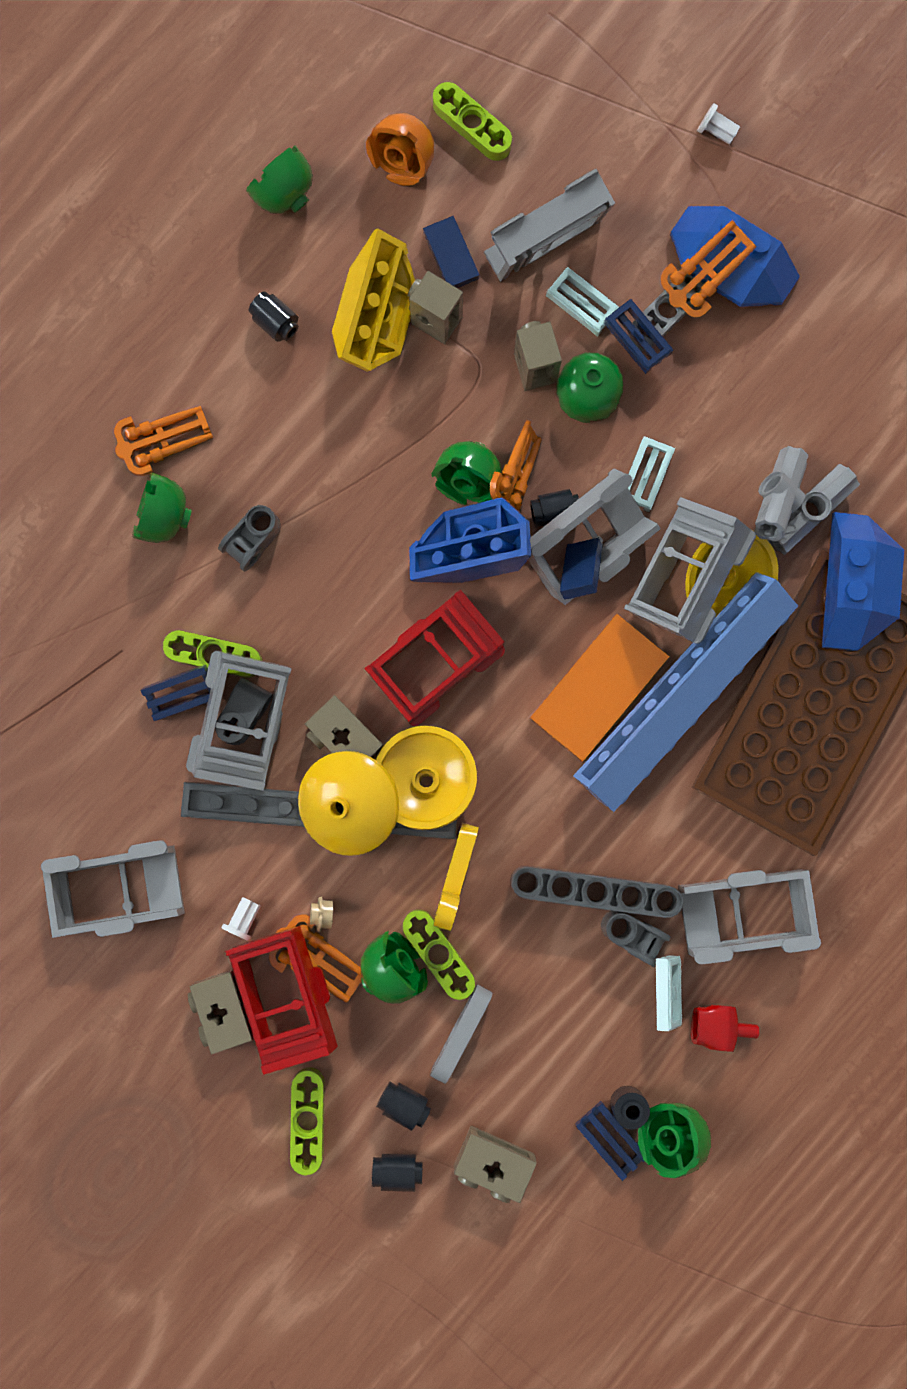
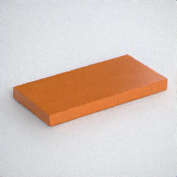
M616 614L529 719L583 762L669 656L621 616Z

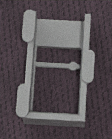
M597 169L570 183L564 188L565 192L528 215L525 216L523 213H520L490 232L495 245L485 250L484 255L500 282L508 278L512 270L515 272L519 271L521 267L524 268L602 221L614 206L615 201Z
M612 469L607 473L608 476L530 537L531 557L528 561L549 593L564 605L574 598L564 600L560 593L562 577L558 580L543 554L559 543L567 533L581 522L592 539L599 537L602 543L603 539L597 536L587 520V517L597 509L601 508L616 533L602 544L599 580L602 582H607L625 568L630 562L629 554L661 529L657 523L643 515L628 489L633 480L631 475Z
M680 497L676 504L679 507L629 605L626 604L624 609L649 623L695 644H699L704 640L716 616L715 611L711 607L732 566H739L744 562L756 538V534L736 517ZM687 537L713 546L705 563L680 553ZM680 559L700 567L702 570L678 617L652 605L664 582L669 578L677 560Z
M214 651L211 654L205 679L206 685L211 688L201 734L192 738L186 763L187 770L192 772L195 778L264 791L273 744L277 741L283 715L281 709L292 668L221 651ZM228 669L277 679L264 732L260 728L253 730L216 722ZM215 727L250 734L256 739L263 737L260 755L211 746Z
M164 841L132 845L128 853L84 861H80L79 857L72 855L48 859L41 864L52 938L95 931L100 937L132 931L136 923L185 914L175 845L167 846ZM142 860L150 911L132 914L134 905L130 901L125 862ZM119 864L124 896L122 907L126 911V915L75 924L67 872Z
M796 869L769 874L756 870L733 873L729 875L728 879L678 885L679 892L683 898L682 916L688 954L694 957L698 964L730 961L733 958L734 952L782 946L785 952L792 953L815 950L821 945L809 870ZM788 881L796 931L744 938L738 901L740 893L737 891V888ZM731 888L729 897L733 900L738 939L720 941L713 890Z

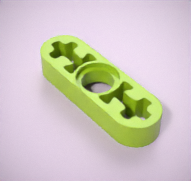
M444 82L435 88L433 92V109L441 119L487 158L499 161L509 155L512 135L506 126L456 84ZM442 97L445 99L453 97V105L449 102L444 105L442 104ZM468 115H476L482 122L477 128H468L464 125L463 120ZM491 138L495 141L500 138L503 139L502 146L497 144L492 147Z
M180 630L169 633L163 642V650L168 658L178 663L196 667L206 665L208 668L209 663L204 659V651L210 645H218L222 652L230 653L229 648H233L232 654L243 657L246 656V653H250V658L262 661L260 653L253 647ZM184 638L183 643L197 648V660H192L195 654L188 651H181L180 655L176 656L177 651L172 648L173 642L179 643L180 639ZM196 641H201L197 647ZM228 669L227 674L244 678L255 676L254 674Z
M420 909L411 911L403 922L405 936L451 998L462 1000L469 997L474 991L475 979L468 966L439 927L433 926L434 919L427 911ZM413 917H416L418 920L425 918L428 923L424 928L428 935L431 936L435 931L439 936L431 939L424 948H421L418 944L425 940L421 933L418 931L412 933L410 931L413 925L411 921ZM436 944L444 945L449 951V958L442 964L433 963L429 958V950ZM454 960L459 964V966L453 967L455 973L460 978L465 975L468 977V980L465 982L467 989L461 991L459 988L453 990L450 987L453 984V979L448 972L444 977L439 973V971L449 968Z
M311 1067L300 1070L294 1077L291 1086L290 1163L294 1171L301 1175L315 1173L320 1168L324 1156L325 1080L319 1070ZM306 1076L311 1077V1082L318 1085L311 1092V1102L318 1101V1105L313 1103L298 1105V1101L304 1102L306 1090L304 1087H299V1083H303ZM309 1111L315 1114L318 1123L314 1129L304 1130L299 1126L298 1116L302 1112ZM317 1137L318 1141L312 1139L310 1142V1155L316 1156V1158L312 1159L310 1165H304V1159L298 1158V1155L303 1153L305 1139Z

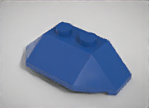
M688 206L670 233L680 263L683 264L688 258L690 260L710 239L733 220L757 247L716 288V292L740 307L769 304L782 305L800 277L783 243L725 206ZM732 230L704 258L708 264L736 237ZM741 242L713 270L718 274L747 247ZM699 264L690 276L695 277L703 270ZM707 275L701 282L705 284L708 280L711 281L712 278Z
M502 497L445 511L425 531L421 539L415 541L409 547L410 580L413 582L463 583L519 571L531 557L530 522Z
M832 513L822 648L858 651L900 618L904 549L867 515Z

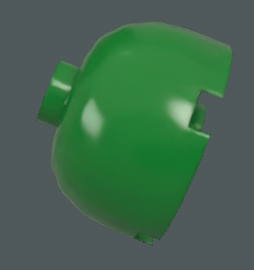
M294 145L292 149L290 147L262 170L264 172L261 175L262 181L258 182L254 178L246 188L248 195L263 210L272 214H282L291 209L296 213L309 201L306 194L312 186L313 174L311 166L302 152Z
M585 352L573 357L562 368L557 379L556 391L559 405L570 418L582 423H590V421L608 418L617 409L623 395V377L619 367L609 357L600 353Z
M465 441L457 442L447 447L436 462L431 474L432 477H436L435 486L442 494L459 504L466 505V499L478 503L493 500L490 495V482L494 472L501 473V466L495 454L484 444Z
M152 472L150 473V481L147 480L138 507L136 516L140 519L138 526L134 525L133 538L146 542L162 543L174 538L179 528H187L192 510L186 508V495L175 481Z
M389 931L384 932L367 946L361 958V982L364 989L379 1000L390 1004H400L415 998L424 992L428 985L425 967L419 971L418 965L414 961V959L420 958L419 954L412 944L400 933L393 932L389 935Z
M660 1103L650 1108L647 1122L638 1129V1146L647 1165H653L657 1171L661 1172L657 1174L666 1178H680L699 1170L707 1161L711 1149V1133L707 1122L692 1107L682 1103Z

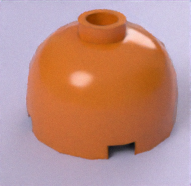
M395 113L382 119L373 128L366 141L367 154L372 165L376 169L381 166L384 171L390 173L385 178L402 186L418 183L427 173L434 158V140L430 130L418 118L407 113Z

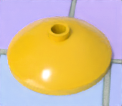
M756 535L744 562L739 566H732L711 607L715 611L716 616L756 572L778 581L777 557L767 539H761ZM702 543L692 558L705 563L713 546ZM690 563L685 580L687 598L702 568Z
M434 726L408 728L393 736L382 747L376 758V761L387 770L395 783L399 797L397 823L405 827L417 830H432L446 826L465 812L474 797L477 786V770L473 756L460 738L445 729ZM423 777H431L433 779L432 785L429 787L421 786L420 782Z
M339 751L319 759L306 772L299 789L298 807L301 820L307 832L319 845L336 854L354 856L372 851L390 836L398 819L399 797L393 779L379 762L363 753ZM336 802L343 805V813H339L336 810Z

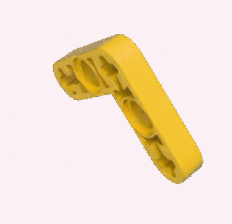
M466 823L461 825L434 918L433 926L449 931L452 929L460 901V892L479 827Z

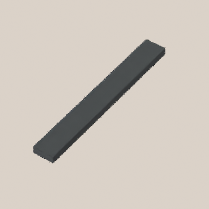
M184 782L181 817L305 827L299 813V792L272 789L261 791L246 787ZM336 802V810L339 813H343V805ZM457 819L446 826L432 830L412 829L396 822L391 834L455 839Z

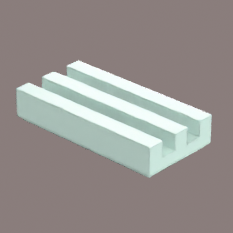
M569 267L563 271L546 293V297L597 337L605 327V318L619 308V306ZM568 280L604 308L607 311L606 314H603L589 303L586 298L575 292L564 282ZM559 289L562 293H564L567 297H569L571 300H573L576 304H578L581 308H583L585 311H587L590 315H592V316H593L595 319H597L599 322H596L593 318H591L589 315H587L584 311H582L579 307H577L575 304H573L570 300H568L565 296H563V295H562L561 293H559L557 290Z
M644 436L629 475L634 480L647 446L653 448L635 495H632L639 507H642L644 511L650 512L675 448ZM659 451L664 452L663 461L647 500H644L641 496Z
M668 955L656 959L658 1031H671L682 1025L680 956Z

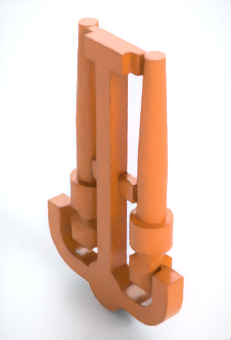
M733 220L710 239L690 260L688 258L681 264L682 268L679 271L670 263L661 274V284L669 294L670 304L675 308L681 307L691 317H701L712 308L704 299L707 296L710 298L717 291L716 288L757 247ZM732 230L736 237L708 264L704 258ZM742 242L747 248L717 274L713 269ZM698 264L703 269L682 290H674L668 283V276L670 274L671 282L674 285H680L687 274L690 276L697 269L696 266ZM709 275L712 280H708L701 287L702 290L699 293L691 296L690 302L694 307L702 305L701 309L693 310L686 303L687 294Z
M201 406L178 412L150 423L149 421L140 423V427L135 428L133 419L130 416L120 420L114 428V434L118 442L115 452L120 459L125 460L129 471L136 476H145L151 472L153 473L150 465L152 461L154 463L163 461L164 457L213 438ZM195 414L198 416L197 420L163 431V427ZM128 427L125 429V436L129 441L137 440L140 435L144 437L151 435L155 430L157 434L130 444L124 440L122 431ZM202 427L203 435L169 446L168 439ZM161 442L162 449L158 447L150 450V453L147 455L142 453L135 456L136 464L140 468L134 466L132 456L135 451Z
M529 420L525 421L508 464L504 465L502 473L494 472L490 482L491 498L497 499L502 497L519 512L522 506L521 497L526 493L527 481L542 440L536 435L531 426L532 422ZM532 441L534 442L533 446L521 471V467L523 465V462L525 460L526 454Z
M300 914L295 916L287 927L280 928L276 933L296 927L299 922H305L307 925H300L304 939H307L309 941L308 944L315 949H320L318 954L307 948L313 967L319 965L349 986L344 994L326 980L329 992L347 1003L361 983V967L324 941L323 936L317 932L312 933L311 929L315 925H310L309 915ZM280 949L271 951L269 953V961L276 970L283 973L287 964L292 966L287 949L280 952L278 959L277 953ZM325 954H328L333 959L358 974L353 980L324 960Z

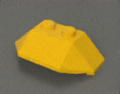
M378 228L373 231L349 268L332 328L338 358L367 372L401 354L411 319L408 292L415 281L413 270L407 257L408 249L406 243Z

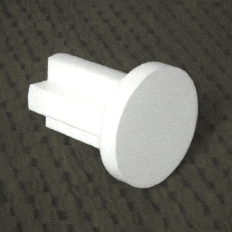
M713 103L697 131L702 134L706 130L729 145L736 136L740 126L716 111L718 105Z
M242 897L229 925L223 923L221 928L246 941H250L251 936L247 935L261 906Z

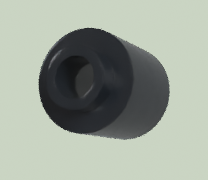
M266 291L261 292L253 299L248 311L252 315V320L276 342L288 341L296 334L299 328L297 324L298 315L274 294L269 295Z
M570 489L538 495L536 500H531L530 510L534 526L544 527L576 502L579 499L578 494L572 495Z
M391 1081L387 1084L376 1106L383 1111L382 1115L411 1131L416 1125L422 1128L431 1111V1108L426 1106L428 1102L427 1097L400 1082L396 1085Z
M622 1086L612 1094L610 1107L621 1126L627 1129H637L647 1122L650 1115V1107L643 1094L637 1088ZM629 1106H636L632 1111L626 1112Z
M382 1154V1157H373L372 1187H381V1191L415 1192V1184H422L423 1162H416V1154Z

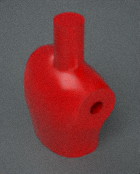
M710 1005L707 1007H695L693 1010L691 1039L695 1045H701L710 1050L734 1052L737 1037L753 1039L759 1037V1026L757 1024L738 1023L736 1007Z

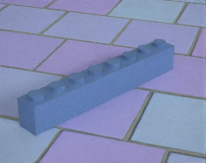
M756 572L714 618L704 640L699 644L692 643L573 777L597 800L613 812L623 804L631 792L643 779L650 775L656 764L666 753L674 748L675 743L697 722L699 716L708 706L719 698L725 687L734 677L742 672L744 666L766 645L768 639L780 626L787 622L789 616L798 607L781 584L772 577Z

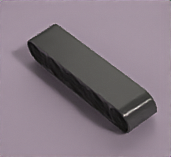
M521 866L512 873L510 879L513 891L519 897L531 900L663 918L677 915L683 906V898L676 888L659 883L534 866ZM529 872L534 874L536 884L532 890L524 892L518 888L517 880L521 874ZM559 877H565L570 882L569 892L564 896L554 895L552 891V884ZM593 882H600L604 887V894L597 901H592L587 896V888ZM633 886L638 891V899L632 905H625L621 897L622 892L625 888ZM664 891H668L672 896V904L668 909L660 910L656 903L657 896Z

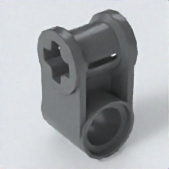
M254 506L225 535L218 546V550L222 553L227 552L240 563V569L245 572L259 560L264 550L278 536L281 529L280 519L267 506ZM262 516H269L271 518L270 526L266 530L257 531L255 527L257 520ZM237 545L241 546L246 552H241Z
M241 678L231 692L228 702L216 722L230 723L232 725L237 722L238 727L254 729L258 720L261 719L267 710L273 694L251 681ZM215 727L218 737L233 746L245 743L250 734L239 733L238 735L232 733L228 737V730Z
M611 910L604 915L601 921V930L609 940L652 967L656 966L655 959L664 942L669 941L671 936L646 922H641L625 912ZM620 918L625 919L627 923L626 931L620 936H614L611 932L612 923Z

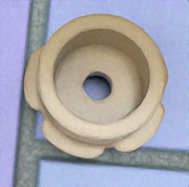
M319 897L318 904L311 903L310 925H316L318 932H320L321 928L331 929L333 901L322 900V897Z

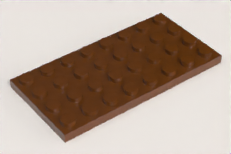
M822 550L817 556L794 598L798 607L789 616L787 622L776 631L691 787L812 856H817L907 687V595L901 593L900 618L858 651L822 648L829 552Z

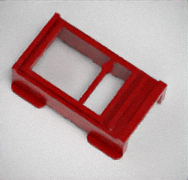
M460 589L426 619H420L398 637V642L364 669L409 724L416 727L436 712L440 707L439 699L474 670L484 672L505 653V641ZM440 619L447 624L473 655L460 668L437 643L434 634L428 632V629ZM424 634L425 641L435 647L455 672L413 706L382 667Z
M300 925L237 945L225 951L226 956H229L261 1059L263 1075L330 1055L338 1047L325 1006L330 1001L328 986L322 969L312 965ZM287 947L303 1000L294 999L290 1004L264 1011L253 978L254 974L249 958ZM305 1005L310 1024L272 1035L266 1017L290 1009L299 1010Z

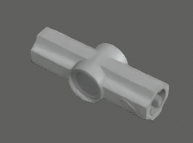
M787 446L781 449L773 472L763 480L758 492L764 499L755 522L754 532L761 539H768L773 542L782 539L791 514L801 506L805 499V494L800 489L809 455L802 448Z
M838 464L805 495L801 506L791 514L784 537L775 542L768 540L772 547L783 555L787 554L860 485L857 476L849 467ZM806 503H813L817 507L818 516H812L807 512Z

